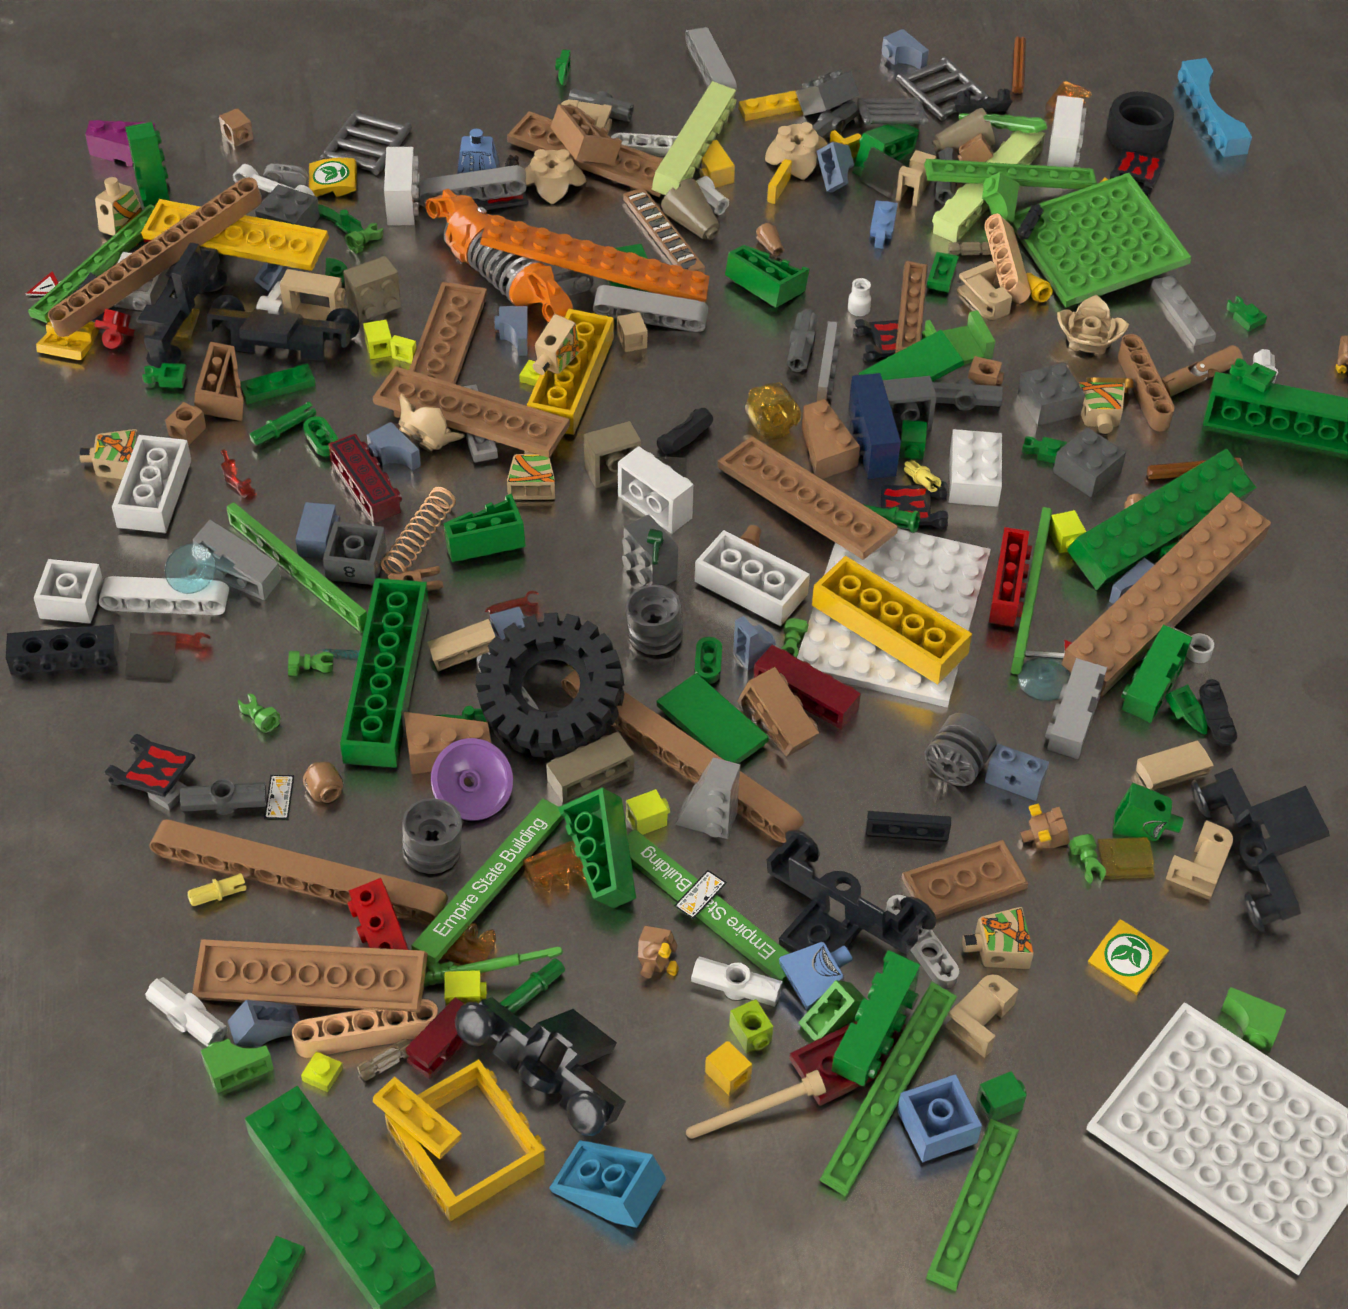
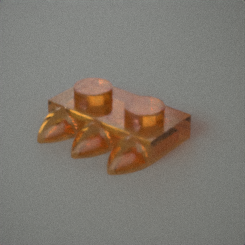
M1063 81L1046 103L1045 110L1055 113L1058 95L1082 98L1084 105V98L1091 97V93L1081 86Z
M573 840L523 860V867L534 887L539 886L543 890L550 891L552 880L556 879L561 883L567 884L572 872L585 877L582 871L584 866L581 859L576 856L574 850L576 846Z
M472 923L441 958L460 965L489 960L495 951V931L493 929L488 930L477 938L478 927L476 923Z

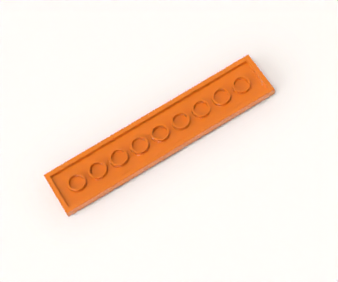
M488 214L480 245L648 292L706 302L710 276L700 271L686 270L678 265L661 263L657 259H647L632 252L626 253L616 250L611 246L604 247L594 244L589 240L572 238L568 234H558L546 228H536L521 221L515 222L505 219L500 215Z

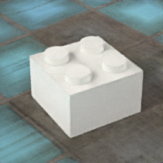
M48 559L34 596L39 618L91 623L103 585L99 564Z

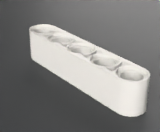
M110 576L103 581L99 605L109 611L220 615L225 612L229 587L224 582L216 580Z

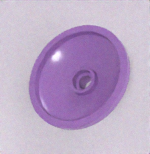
M466 738L451 743L437 756L431 771V786L435 798L445 800L454 805L459 811L461 819L477 821L494 815L506 804L513 787V774L506 756L495 745L481 739ZM465 778H469L472 781L471 787H467L464 784Z

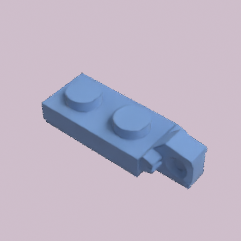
M876 200L870 229V236L875 237L874 248L883 249L885 238L892 239L898 203Z

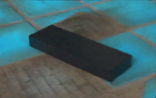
M868 811L865 834L947 841L951 829V816Z

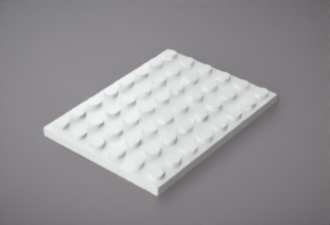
M897 528L895 536L864 560L835 543L825 574L844 556H847L969 631L991 549L922 533H911L909 530ZM813 608L808 623V631L805 632L797 656L798 659L808 662L812 667L831 675L841 683L948 708L960 663L937 685L817 608Z
M1185 1002L1091 1119L1086 1129L1298 1276L1348 1205V1108Z

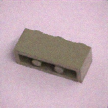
M619 732L605 735L598 741L587 746H581L575 751L562 757H556L547 763V781L562 803L633 771L634 753Z

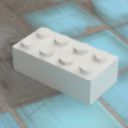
M145 435L138 436L112 505L117 528L166 533L191 463L187 440Z
M725 530L719 534L695 561L696 583L779 626H782L808 595L809 573Z

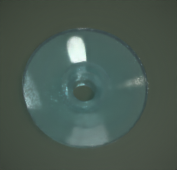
M198 544L180 546L171 553L165 564V577L168 584L174 590L183 594H194L205 589L211 583L216 571L213 555L207 548ZM193 568H197L196 573L190 575V571Z
M1038 657L1026 661L1023 664L1022 672L1018 674V682L1021 688L1028 695L1040 700L1059 698L1063 684H1068L1070 678L1069 671L1060 662L1046 657Z

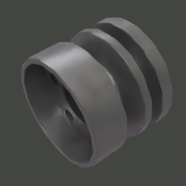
M648 585L635 590L628 597L626 615L631 644L637 650L652 655L664 654L676 648L683 636L679 596L666 586Z
M955 713L948 717L938 734L925 750V760L929 768L944 781L958 786H966L972 784L983 768V765L994 752L997 746L996 738L992 730L978 718L966 713Z
M436 798L422 799L412 804L405 811L402 821V852L405 861L415 870L428 874L441 873L452 868L458 861L461 851L462 819L459 811L449 802Z

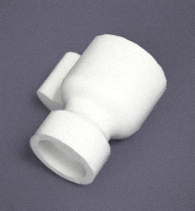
M858 278L852 283V292L848 299V311L852 315L865 316L870 312L871 295L869 293L871 283L867 279Z

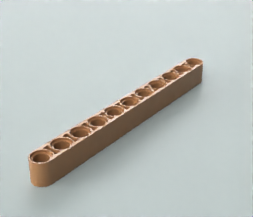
M249 177L241 179L51 308L48 317L55 333L61 337L73 334L105 312V309L111 308L178 262L190 242L197 243L200 247L258 207L262 202V197L257 181Z
M574 669L561 681L564 691L573 699L577 696L580 687V679ZM624 691L622 706L617 705L619 715L612 726L686 778L697 783L713 757L722 759ZM740 771L737 813L775 840L785 843L786 833L790 830H798L804 824L802 815L795 808Z
M163 820L160 823L149 845L154 853L162 857L232 875L241 873L243 878L344 904L352 900L348 890L382 878L397 917L425 925L432 923L445 908L448 901L446 893L434 887L172 820Z

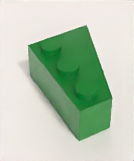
M152 122L126 126L135 178L143 206L156 205L159 199L170 201L165 180L168 179L166 166L162 165L165 157L163 149L158 147V144L162 143L159 130H154Z
M886 124L864 132L859 141L860 147L852 172L874 183L877 181L879 173L888 172L890 170L889 165L893 162L899 163L914 150L920 130L908 124Z
M742 245L729 252L725 276L765 300L768 304L778 307L805 292L810 268L803 266L802 270L790 266V261L788 260L776 261L769 258L770 254L746 245Z
M512 493L506 495L505 500L493 505L492 502L486 504L485 509L473 514L470 511L443 523L446 547L452 562L526 547L524 523Z
M1163 624L1154 643L1145 654L1141 667L1138 666L1135 670L1132 684H1127L1121 696L1122 699H1125L1122 707L1123 711L1149 723L1153 721L1165 701L1164 696L1171 691L1183 671L1192 641L1191 636Z

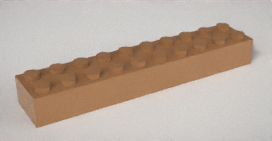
M1233 493L1227 495L1066 649L1061 665L1072 672L1075 660L1078 658L1107 667L1100 694L1102 697L1145 656L1163 624L1174 628L1265 539L1271 522Z

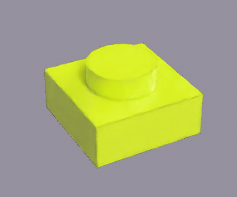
M394 335L390 341L392 358L412 363L417 349L416 341Z
M528 360L519 375L520 382L532 386L536 385L540 374L533 369L535 361Z
M316 1051L301 1074L302 1081L329 1092L343 1070L342 1062Z

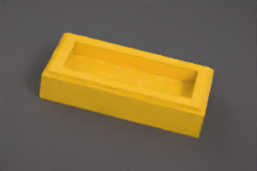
M784 159L768 184L767 200L769 203L775 204L789 182L791 178V160Z

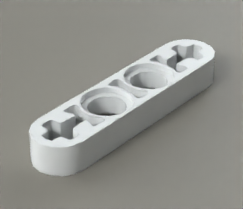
M616 133L611 138H619L622 140V145L653 156H666L677 136ZM639 143H644V144H646V145H645V146H639V145H637V144H639ZM664 144V145H668V146H667V147H660V146H658V145Z
M894 895L890 897L887 901L886 910L897 915L900 910L894 911V907L896 906L898 909H901L900 902L905 896ZM921 928L922 933L918 935V942L910 951L934 983L944 989L952 988L956 985L959 976V968L932 930ZM932 947L938 954L934 957H928L922 953V949ZM941 969L943 970L944 973H949V972H950V973H951L950 977H948V976L945 975V974H944V975H940Z

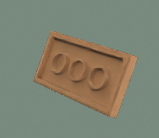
M1004 840L902 873V880L910 895L921 899L929 905L935 913L936 919L1004 897L1028 887L1025 876Z

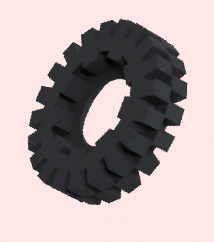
M557 612L544 613L543 622H537L535 615L522 618L525 627L519 629L515 623H512L503 629L504 640L495 636L488 645L490 655L483 653L478 666L481 673H476L475 685L483 715L490 729L493 728L495 736L504 744L509 741L512 749L523 754L526 748H528L534 757L545 758L547 750H552L554 757H561L568 754L567 747L574 745L575 749L581 746L589 745L587 740L589 737L592 736L598 741L607 733L605 724L613 725L619 715L617 705L622 706L625 695L623 686L625 684L617 651L613 648L612 641L605 633L600 635L596 625L588 620L584 625H581L579 616L566 614L564 621H560ZM546 660H560L568 663L576 670L580 679V687L575 699L566 707L556 711L535 709L526 702L522 694V682L526 673L534 665Z

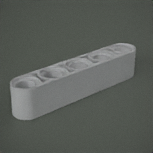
M708 27L686 30L687 46L708 87L713 81L735 89L734 96H736L737 84Z
M507 166L427 178L422 180L419 185V203L426 208L427 199L443 195V190L448 188L455 195H466L483 201L518 196L526 190V171L521 166Z
M609 285L597 287L593 311L598 315L617 319V316L640 312L646 324L700 332L705 329L709 309L706 303L697 300Z

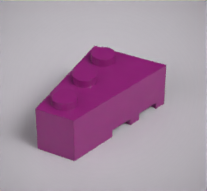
M90 120L85 133L90 155L113 162L116 159L126 162V165L133 167L125 127L146 122Z

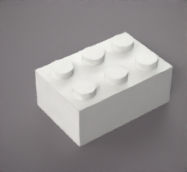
M1057 96L1047 166H1078L1087 109L1083 108L1082 98Z
M386 147L384 195L387 226L414 225L415 216H419V204L415 201H419V188L417 187L420 185V174L416 170L419 168L418 156H414L413 147Z
M953 429L950 445L949 503L998 507L1002 488V433Z
M639 446L618 461V496L644 515L649 514L661 527L671 534L692 519L694 484L689 479L682 477L669 465H665L655 458L653 454Z

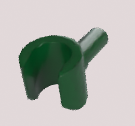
M651 528L648 533L647 543L654 545L652 564L657 565L659 562V550L664 542L663 532Z

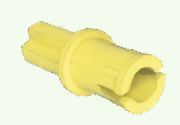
M914 460L904 463V471L913 478L916 484L923 485L930 492L938 490L933 484L940 488V478L933 475L928 467L921 466Z
M239 873L219 881L213 879L210 884L189 890V902L192 906H196L215 899L222 901V897L246 891V885H243L245 883L244 878Z

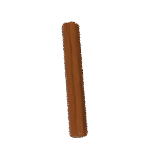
M1019 36L1015 38L1012 84L1014 94H1022L1024 92L1026 39Z
M1236 457L1235 460L1242 468L1243 463L1241 458ZM1206 460L1149 465L1147 475L1150 480L1176 478Z

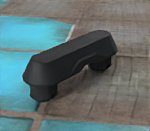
M999 89L997 91V98H986L983 101L970 99L971 93L969 91H959L954 105L959 113H972L979 108H983L985 112L1007 111L1013 100L1010 98L1011 91L1009 89Z
M706 408L695 409L690 413L685 422L677 425L666 435L662 434L657 439V447L662 449L665 454H672L678 451L683 446L691 443L713 423L712 414Z
M1209 679L1199 690L1207 725L1211 728L1217 744L1221 747H1226L1236 741L1237 732L1230 717L1220 682L1215 679Z

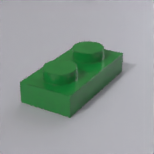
M936 252L926 288L949 292L959 256Z

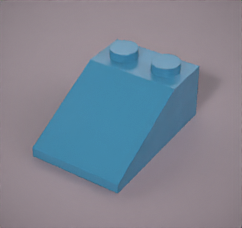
M579 1140L549 1188L551 1192L611 1222L637 1228L664 1184L666 1177L653 1154Z

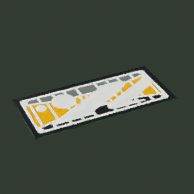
M270 775L264 819L289 818L294 775Z
M707 870L674 907L694 919L727 882Z

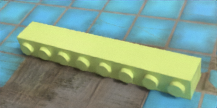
M713 81L711 82L657 168L651 190L666 195L671 188L675 190L681 186L679 182L682 180L693 178L695 169L699 168L702 157L712 141L715 140L716 134L720 133L723 122H727L730 111L733 112L737 102V99H734L735 89Z
M1013 131L1010 138L1006 142H1002L999 149L995 153L993 152V157L987 162L1029 165L1042 152L1046 133L1042 131L1038 133ZM966 183L963 187H959L953 198L948 199L944 207L934 214L932 220L934 223L933 233L949 241L958 242L989 208L987 202L982 199L983 184Z

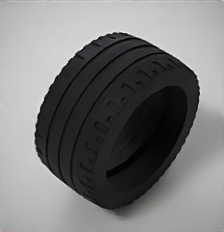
M1132 91L1122 94L1113 101L1107 121L1109 141L1122 151L1125 148L1143 154L1158 152L1167 145L1174 122V110L1167 100L1150 92ZM1129 120L1144 121L1152 125H1137L1129 122Z

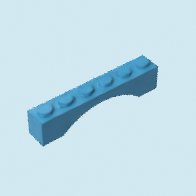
M1203 58L1182 61L1181 70L1178 71V80L1185 88L1186 95L1190 97L1194 109L1198 111L1201 121L1207 127L1208 134L1215 141L1216 148L1220 150L1223 157L1248 154L1252 136L1246 125L1225 113L1211 96L1209 88L1213 69L1208 60Z

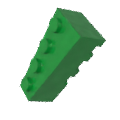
M602 787L558 807L560 815L565 818L567 823L565 827L568 835L572 836L576 846L574 848L576 856L581 859L584 866L582 871L593 899L612 908L636 899L622 797Z

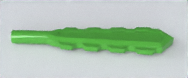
M960 113L959 120H961L969 114ZM999 114L983 116L984 120L990 121L991 126L997 129H1009L1010 131H1022L1024 133H1038L1047 129L1045 119L1039 117L1027 118L1026 116L1014 117L1012 115L1001 116Z

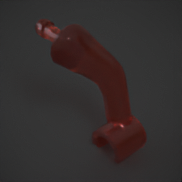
M225 449L221 450V455L224 458L221 466L225 481L235 487L243 498L255 492L256 490L250 486L252 482L250 478L241 481L235 477V459H229L227 451Z
M529 591L525 597L487 607L485 613H490L491 615L526 605L535 607L538 603H530L528 596L532 594L539 595V593Z
M155 631L151 633V636L155 637L151 647H149V651L154 653L160 640L164 642L193 644L195 647L205 649L206 647L200 644V639L202 637L210 639L211 637L202 632L190 635L178 632Z

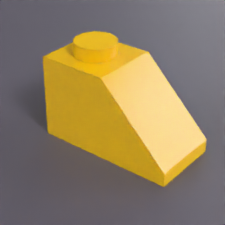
M713 140L702 158V168L699 170L700 178L708 176L713 181L715 188L734 183L735 165L717 140Z

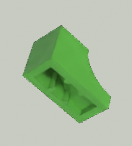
M1001 172L985 179L982 199L987 202L991 215L1000 214L1009 224L1014 223L1019 183Z
M835 980L798 1023L816 1041L854 1022L858 1008L865 997L851 982Z
M1232 987L1229 988L1221 1009L1222 1012L1231 1016L1239 1024L1243 1032V1041L1256 1049H1263L1268 1052L1272 1049L1287 1010Z
M228 1038L224 1041L213 1042L207 1048L201 1050L204 1065L217 1094L274 1070L271 1055L266 1045L250 1049L241 1048L233 1045Z

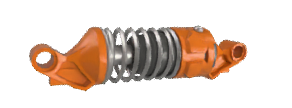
M448 188L443 190V195L426 200V211L431 218L446 217L447 224L444 231V240L452 249L455 257L460 262H467L476 271L480 272L489 283H492L496 289H499L503 295H506L513 305L530 308L541 302L543 304V316L548 322H550L554 314L565 318L568 309H573L568 295L554 280L551 266H547L534 259L480 245L488 214L486 209L477 206L472 197L455 195ZM509 280L508 284L503 286V282Z

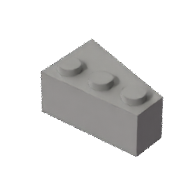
M1076 658L1068 684H1063L1059 699H1062L1061 704H1056L1052 718L1056 719L1055 723H1049L1045 738L1050 739L1047 750L1079 759L1100 698L1107 667Z
M713 757L699 781L695 783L690 794L686 796L675 825L707 833L712 837L728 839L737 815L740 764Z

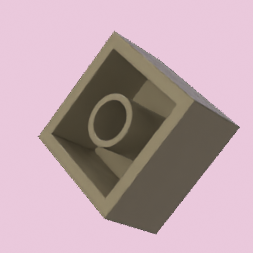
M386 256L343 271L347 305L356 314L359 322L401 307L398 272Z
M630 421L584 434V468L595 488L618 482V461L638 446L641 447V440Z

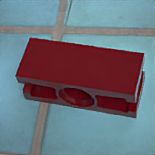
M456 997L405 1048L406 1054L409 1056L407 1063L428 1079H431L465 1043L459 1037L455 1028L456 1013L464 1005Z

